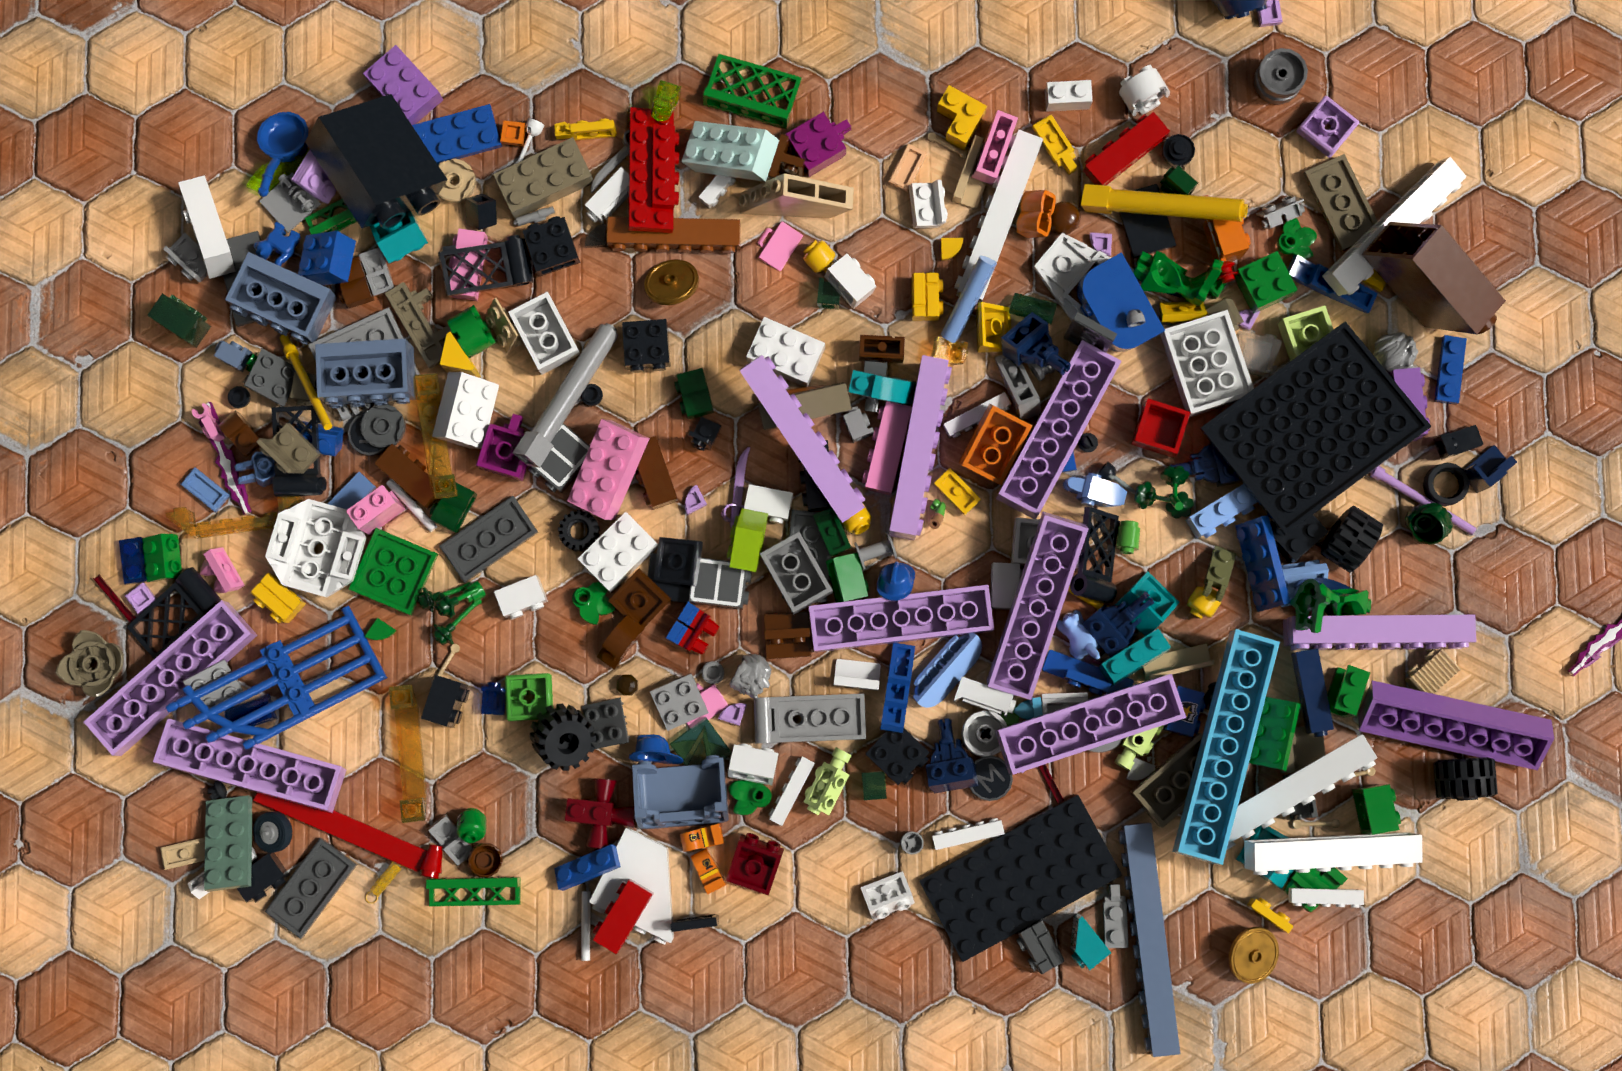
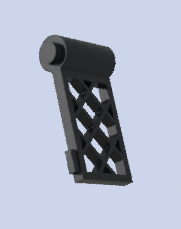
M520 235L509 236L505 242L456 249L455 245L444 246L442 251L438 252L447 296L510 286H523L534 282L525 238H520ZM500 248L501 258L498 263L486 256L491 249ZM470 252H475L482 257L476 267L465 260ZM453 255L460 260L454 270L446 265L444 256ZM484 259L495 266L489 276L478 269ZM462 262L473 269L467 279L456 272ZM497 268L505 273L506 282L498 283L491 278ZM475 271L486 278L482 286H476L469 281ZM453 275L465 282L460 289L451 290L449 281Z
M312 405L272 408L273 437L279 432V427H283L279 422L278 412H287L292 417L288 423L292 425L296 421L302 426L303 430L300 434L304 435L307 431L312 436L311 444L319 451L318 423L321 422ZM311 410V420L305 425L298 417L303 411ZM320 456L314 462V468L307 469L304 474L283 473L275 465L277 462L274 460L273 492L276 497L322 495L323 491L326 490V479L322 477L320 471Z
M1092 507L1084 508L1083 524L1089 529L1079 556L1078 573L1073 577L1070 584V589L1074 595L1106 604L1111 603L1115 599L1117 588L1112 582L1116 538L1118 526H1120L1119 516ZM1092 514L1094 515L1097 523L1094 526L1091 522ZM1107 519H1110L1109 530H1107L1104 523ZM1099 528L1103 534L1100 539L1096 533ZM1090 537L1094 542V545L1092 547H1090L1089 545ZM1105 541L1108 545L1106 552L1102 546ZM1096 550H1098L1101 557L1098 561L1094 556ZM1089 559L1092 567L1086 570L1087 560ZM1103 563L1105 566V575H1103L1100 569V566Z
M190 567L177 577L176 582L134 619L127 628L155 659L222 599L195 568ZM175 590L181 595L180 605L170 604V595ZM158 606H165L164 620L154 619V609ZM170 607H180V620H169ZM185 607L193 608L198 614L192 621H184ZM141 621H149L148 635L140 634L135 628ZM153 622H164L163 635H153ZM169 622L179 623V633L175 636H168ZM152 637L163 638L162 648L158 652L152 648Z

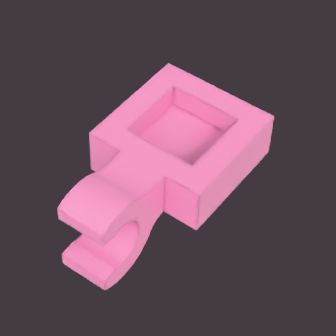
M202 404L204 408L202 414H199L196 409H192L193 416L202 421L204 425L202 430L208 439L211 438L220 442L226 438L219 428L217 420L213 418L211 409L207 404Z

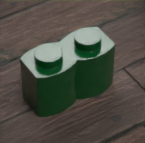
M1179 165L1176 168L1172 166L1160 181L1162 184L1160 190L1170 194L1191 195L1199 183Z
M703 368L677 374L678 380L674 381L677 394H682L683 401L679 402L682 414H687L688 419H693L714 413Z
M451 480L449 484L446 483L440 493L442 498L439 503H435L432 506L430 520L457 534L467 513L473 506L477 494Z

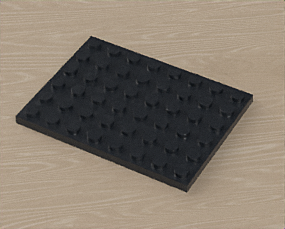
M1345 321L1202 426L1200 430L1285 536L1430 429L1431 425Z

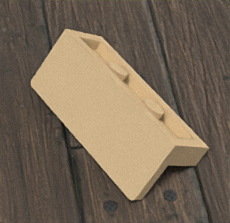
M976 135L952 202L975 210L978 208L986 186L985 182L972 178L983 146V138Z
M1207 644L1165 653L1144 666L1142 670L1145 681L1166 674L1174 675L1215 665V662L1210 659Z

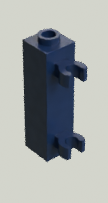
M1318 648L1291 653L1306 733H1314V737L1328 735V730H1334Z

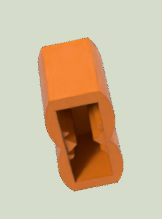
M1047 190L1024 192L1020 203L1021 213L1016 222L1018 234L1025 238L1048 236L1051 229V215L1056 204V197L1053 193Z

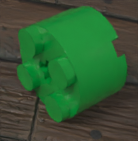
M475 305L447 320L452 333L455 334L459 345L469 358L496 343L488 325L481 319V315Z

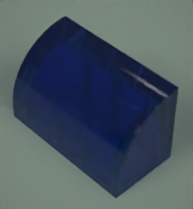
M270 693L239 703L225 710V718L233 722L271 703ZM273 711L247 725L257 726L278 718L276 712Z

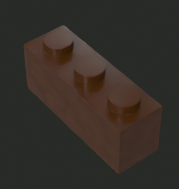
M656 436L650 437L638 464L639 471L636 472L639 484H644L646 492L643 493L646 505H651L653 510L678 502V498Z
M391 444L374 464L421 505L429 509L439 498L443 488L441 486L443 481L434 473L429 476L424 471L427 467L418 459L413 462L408 457L410 453L403 446L399 445L396 447Z

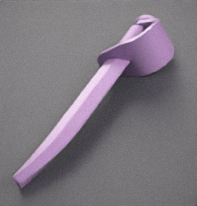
M750 447L744 450L737 464L732 504L726 505L721 512L722 518L730 523L731 528L734 525L735 516H740V509H744V505H741ZM727 508H732L730 519L726 516Z

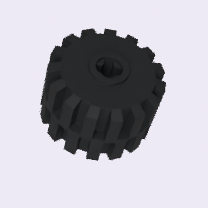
M1352 506L1342 514L1331 528L1322 545L1321 555L1351 573L1364 562L1376 545L1382 533L1383 524L1356 506Z
M562 703L557 704L556 709L551 705L546 707L547 712L545 714L539 712L536 716L539 719L538 722H532L531 728L534 731L530 733L533 748L542 760L553 769L557 770L560 767L563 771H569V766L571 765L574 769L580 767L579 762L581 760L586 762L589 759L588 752L593 753L595 746L591 743L596 741V735L592 732L594 728L574 706L568 704L566 708Z
M1489 757L1438 760L1433 763L1437 798L1464 801L1478 800V798L1492 797L1498 794L1495 759Z

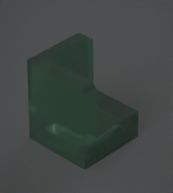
M820 277L817 308L839 310L840 294L829 282H825L824 278Z
M883 771L861 773L864 801L887 799L885 773Z

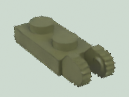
M1215 545L1203 584L1205 586L1202 595L1208 597L1212 587L1218 589L1216 601H1222L1228 587L1236 553Z

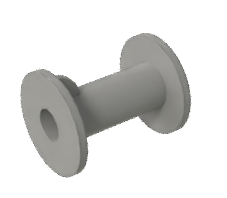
M888 531L885 532L886 540L859 549L857 543H854L863 570L866 569L864 562L890 552H892L895 559L897 558Z

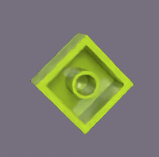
M742 508L740 516H735L730 538H732L731 544L727 552V558L731 559L729 567L752 572L757 571L761 557L760 553H762L768 513Z

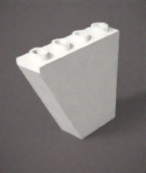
M627 827L616 847L621 867L602 875L589 903L593 904L592 908L604 914L610 902L613 901L615 903L618 899L619 894L616 892L622 882L625 881L627 883L629 879H632L654 893L633 929L642 934H645L647 931L655 935L653 939L664 945L666 942L671 943L674 939V932H671L670 925L673 922L668 847Z

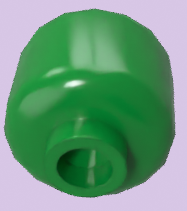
M468 808L461 812L457 818V836L467 843H475L483 839L486 834V816L475 808Z

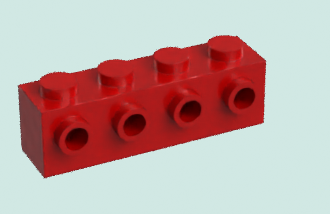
M1155 112L1148 116L1147 114L1142 115L1136 121V126L1132 129L1127 127L1119 134L1120 138L1117 141H1109L1102 148L1103 152L1098 156L1093 154L1085 161L1086 165L1083 172L1094 185L1107 186L1168 137L1170 130Z

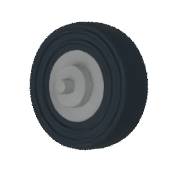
M277 811L266 812L260 815L253 827L254 840L258 847L265 852L275 853L282 851L290 844L292 839V826L289 819Z

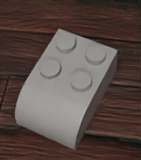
M800 532L760 553L793 615L833 593Z

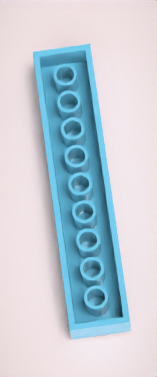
M1238 629L1229 632L1172 852L1215 865H1223L1276 660L1279 641Z

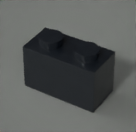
M268 853L251 866V887L237 888L246 903L252 901L257 903L267 896L265 893L272 887L275 890L286 882L284 878L289 873L275 853Z

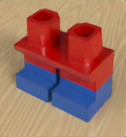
M687 602L678 620L695 631L676 621L666 639L689 652L694 651L703 655L709 644L699 639L703 631L714 637L720 627L711 620V616L690 602Z

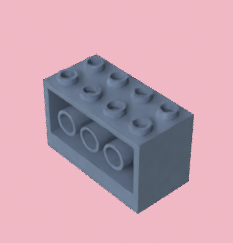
M248 252L225 300L230 304L229 308L234 310V313L245 318L248 314L250 318L254 319V322L265 327L267 324H270L274 331L284 336H287L289 333L295 338L294 340L307 345L308 342L312 343L317 340L337 297L331 289Z
M406 339L315 344L317 398L323 401L324 404L329 405L330 408H342L343 404L363 407L365 403L373 402L374 405L381 406L387 405L389 401H396L397 404H408L410 400H416L414 347Z

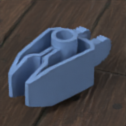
M255 452L251 457L252 460L238 463L234 466L235 471L254 468V474L238 478L239 484L257 482L262 487L273 484L275 476L274 459L265 456L262 452Z
M1088 473V475L1081 478H1067L1062 485L1065 490L1077 494L1076 499L1080 500L1081 504L1094 507V504L1103 507L1124 505L1127 491L1119 484L1101 479V475L1095 473Z

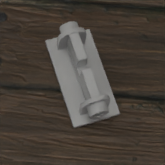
M1295 195L1287 196L1277 205L1269 204L1264 206L1262 211L1256 213V215L1264 219L1261 221L1264 229H1271L1283 223L1281 217L1283 214L1286 221L1302 216L1305 209L1299 203L1303 202L1304 199Z

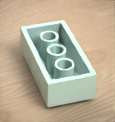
M695 121L681 162L695 172L766 182L779 140L766 129Z

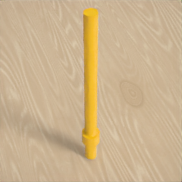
M281 335L280 341L284 347L283 352L286 358L291 361L325 430L331 429L333 425L320 399L317 398V393L298 357L299 352L296 346L291 343L288 335Z

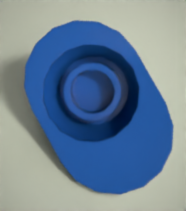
M899 562L883 567L877 581L879 595L891 601L906 598L913 588L915 580L914 569L907 564Z
M655 734L638 736L635 752L629 755L630 760L637 762L650 761L663 764H681L684 761L678 755L670 753L669 745L665 738Z

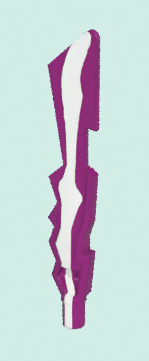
M208 402L207 405L211 409V414L213 418H215L218 424H220L221 422L218 418L213 403ZM200 420V421H199V424H200V426H201V428H202V427H204V425H203L202 421ZM210 438V442L218 453L215 463L222 469L221 478L225 479V487L231 491V498L238 502L243 515L252 513L248 503L249 497L245 484L238 483L239 471H235L234 466L237 463L232 450L226 448L223 440L217 442Z
M1622 618L1617 625L1607 624L1603 634L1596 635L1593 641L1587 643L1585 651L1578 653L1577 661L1567 670L1571 676L1574 677L1580 670L1589 667L1601 658L1600 654L1603 651L1610 649L1622 639Z

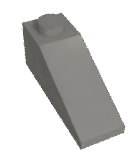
M1003 354L995 357L1019 419L1026 420L1042 414L1039 396L1023 364L1018 366Z

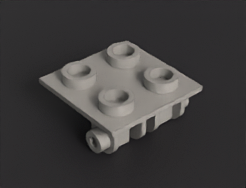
M293 173L288 176L285 174L281 175L278 179L280 183L260 200L261 204L285 227L284 229L288 233L321 205L315 197L292 181Z
M225 659L183 680L185 686L191 685L195 691L232 671ZM237 679L200 699L208 708H211L243 692Z
M691 673L650 691L667 731L709 713Z

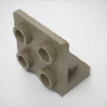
M286 423L272 439L259 438L256 441L261 446L259 448L265 456L272 457L277 462L275 464L277 468L283 473L304 474L321 455L290 423Z
M1296 727L1287 770H1280V774L1296 773L1325 756L1324 737H1314V733H1306L1305 727Z

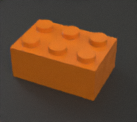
M989 404L959 464L1002 485L1032 425Z

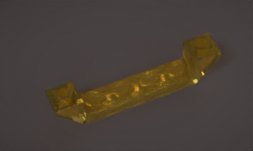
M437 373L415 375L417 409L430 488L434 499L457 497L455 476L451 471L447 441L432 437L440 407V388Z
M277 497L279 513L305 501V497ZM186 507L174 508L173 512L166 513V518L191 537L200 539L274 528L278 515L277 512L263 514L264 517L255 518L254 515L241 517L242 520L240 521L221 519L219 524L212 525L211 522L197 523L196 527L195 513L187 510Z
M412 684L389 687L391 710H395L403 800H400L402 823L425 821L427 790L417 700Z

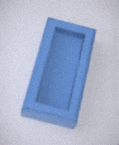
M196 467L193 468L181 483L184 488L216 513L231 496Z
M358 472L328 504L348 510L370 494L376 486L361 472Z

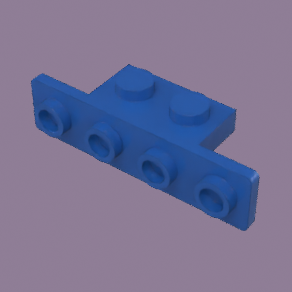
M1053 650L1048 651L1042 668L1044 672L1068 680L1067 684L1078 688L1083 685L1089 688V692L1100 696L1102 693L1108 694L1132 686L1134 683L1132 679L1125 678L1111 687V684L1107 682L1099 667Z

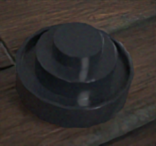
M1181 134L1169 137L1162 148L1163 159L1173 167L1178 165L1180 167L1186 166L1191 162L1195 154V146L1192 140Z

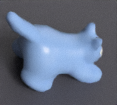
M1075 610L1073 613H1066L1063 616V621L1058 620L1056 627L1069 639L1070 654L1075 659H1082L1087 654H1090L1095 659H1099L1100 654L1097 649L1101 646L1082 625L1084 622L1082 614L1079 610Z

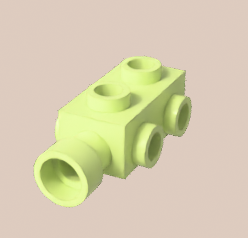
M1165 725L1123 738L1120 746L1125 749L1122 754H1118L1114 762L1130 771L1134 765L1133 760L1136 755L1139 757L1144 754L1148 755L1154 745L1151 740L1155 734L1159 735ZM1136 736L1142 738L1140 745L1135 743Z
M835 747L832 753L833 758L830 764L823 762L822 766L816 769V778L812 786L808 787L805 791L806 798L804 803L809 805L807 810L817 815L820 812L830 815L849 777V774L842 771L845 762H849L852 755Z

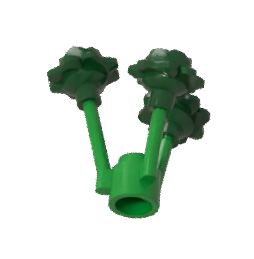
M478 581L468 582L463 586L442 593H432L424 587L423 592L418 595L419 603L423 610L429 609L431 612H434L435 607L440 616H447L450 619L455 615L454 606L458 605L459 601L465 599L468 603L472 602L452 623L449 622L446 626L433 625L435 628L433 636L442 645L446 643L454 644L452 632L456 629L455 626L476 606L481 604V598L486 596L483 587ZM461 591H462V595H460V596H458V597H456V596H454V597H452V598H449V597H448L449 595H452V594H455V593H458V592H461Z

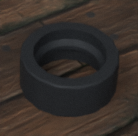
M1447 462L1439 464L1427 472L1423 481V489L1428 499L1442 506H1450L1464 499L1469 491L1470 483L1468 475L1463 468L1457 464ZM1440 472H1451L1458 479L1459 489L1452 497H1442L1434 489V478Z

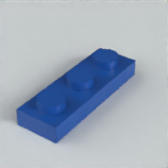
M1448 335L1442 337L1435 393L1436 402L1456 405L1459 403L1467 338Z
M608 845L554 868L558 890L565 891L620 868L616 846Z

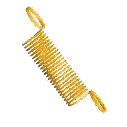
M394 861L392 862L393 866H389L370 888L371 892L377 896V899L389 885L388 883H391L395 878L394 876L400 872L401 868L398 865L396 866Z

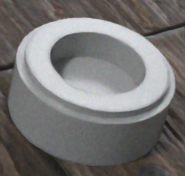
M708 662L702 668V677L709 684H717L724 677V668L718 662Z

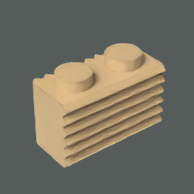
M1432 649L1423 657L1426 661L1420 666L1415 664L1407 671L1409 676L1404 680L1414 690L1434 694L1461 669L1443 649L1437 651Z

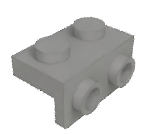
M186 233L170 248L167 246L163 248L168 253L165 257L175 266L180 264L184 268L181 272L190 281L195 278L200 283L208 275L198 244Z

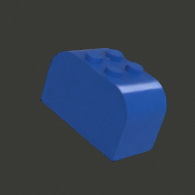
M1122 252L1094 267L1080 279L1077 287V296L1082 305L1079 307L1082 315L1117 333L1116 338L1109 347L1110 350L1116 352L1131 350L1165 331ZM1136 309L1142 311L1146 323L1136 327H1128L1126 321L1128 312Z

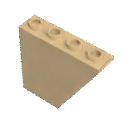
M784 173L741 192L739 198L740 214L832 218L853 210L854 188Z

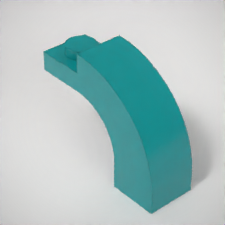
M853 370L848 392L881 400L912 404L917 382Z

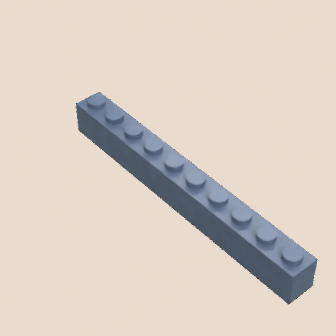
M1152 824L1121 825L1122 830L1118 831L1119 842L1124 845V853H1121L1122 866L1127 869V876H1124L1125 889L1129 890L1130 899H1127V908L1133 917V922H1130L1131 936H1135L1136 945H1133L1134 959H1138L1139 968L1135 969L1137 982H1141L1142 991H1138L1140 1005H1144L1145 1013L1141 1015L1143 1029H1147V1038H1144L1145 1050L1152 1057L1179 1055L1180 1046Z

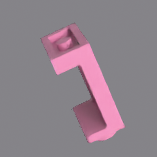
M381 485L350 507L346 512L359 530L371 535L374 533L375 528H381L406 510V508L392 490L388 492L385 486Z

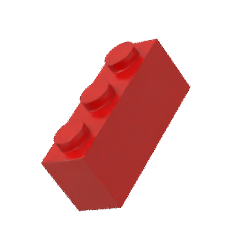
M629 879L627 883L625 881L622 882L616 892L619 894L618 899L615 903L613 901L610 902L604 912L607 914L606 919L603 923L599 921L592 932L595 934L593 941L614 954L619 953L654 894L632 879Z

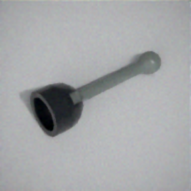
M1107 461L1098 472V475H1101V479L1107 481L1114 479L1132 494L1136 495V490L1116 476V468Z

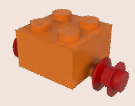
M1204 219L1206 221L1203 224V228L1213 259L1223 261L1222 271L1217 281L1221 280L1222 283L1233 281L1235 279L1234 276L1238 272L1232 271L1231 267L1235 265V262L1231 261L1241 259L1251 244L1248 233H1244L1242 226L1244 220L1236 222Z

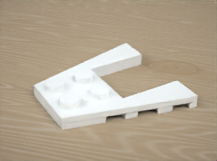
M1061 233L1033 268L1072 321L1077 312L1081 313L1079 308L1081 305L1068 294L1094 263L1100 265L1111 257Z

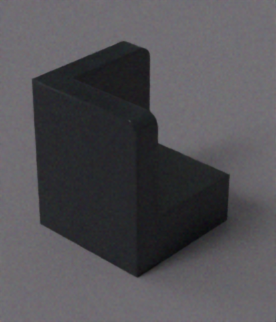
M485 194L465 198L467 224L478 230L497 224L495 199Z

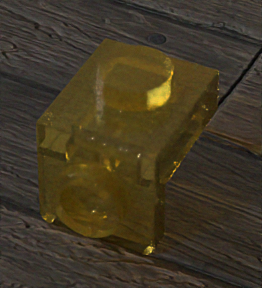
M935 337L931 357L949 360L948 364L953 366L964 364L968 356V342L951 343L945 338Z

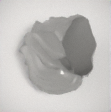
M1398 332L1383 335L1377 339L1374 357L1388 373L1395 369L1414 368L1413 363L1418 350L1416 349L1413 337Z
M757 654L744 655L742 663L737 667L736 673L729 683L730 687L743 695L746 694L751 698H758L757 695L763 692V688H769L770 686L768 680L770 679L772 669L764 657Z

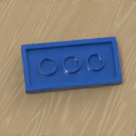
M490 104L412 125L438 165L450 159H461L502 147Z
M1261 516L1235 525L1257 612L1290 604V597L1269 516Z

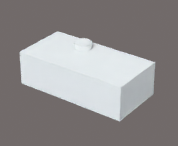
M205 175L178 182L186 210L183 211L186 223H191L209 279L235 272L231 252Z

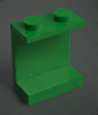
M1347 665L1346 670L1336 667L1327 693L1332 714L1340 717L1357 715L1371 672L1351 665Z

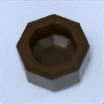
M622 675L617 680V690L623 696H632L638 690V680L633 675Z

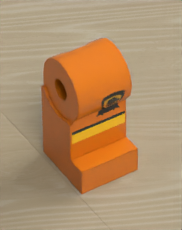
M720 823L679 834L683 852L725 843Z
M707 848L691 855L692 862L698 871L707 895L727 885Z

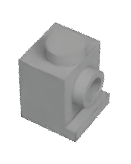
M858 406L852 407V410L845 411L846 414L843 415V421L853 443L874 434L873 428L868 429L867 427L870 425L866 413L862 414Z

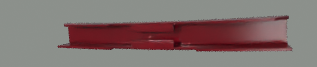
M100 574L93 578L130 623L136 619L135 615L121 601Z
M1046 764L1039 766L1057 803L1063 802L1064 799Z

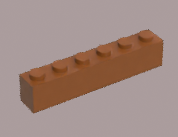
M608 217L607 244L614 251H625V248H634L638 252H645L647 249H656L658 252H669V249H678L682 253H689L691 250H700L702 253H713V250H722V253L733 254L735 251H740V219L674 218L673 233L630 231L628 230V217Z

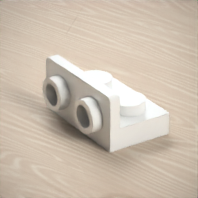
M935 180L933 183L910 184L909 194L913 227L938 228L946 223L948 213L944 205L945 189L942 186V181Z
M903 871L861 887L872 919H883L891 912L906 910L915 903Z

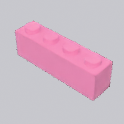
M886 401L885 407L880 406L877 419H881L880 428L875 427L872 440L876 441L875 449L870 448L867 461L871 462L869 471H864L862 483L866 484L865 490L891 496L912 410L911 406Z

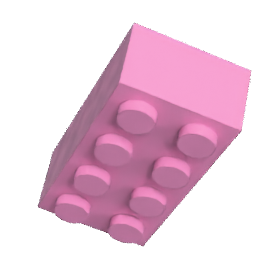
M601 419L567 501L604 520H615L650 438L612 420Z

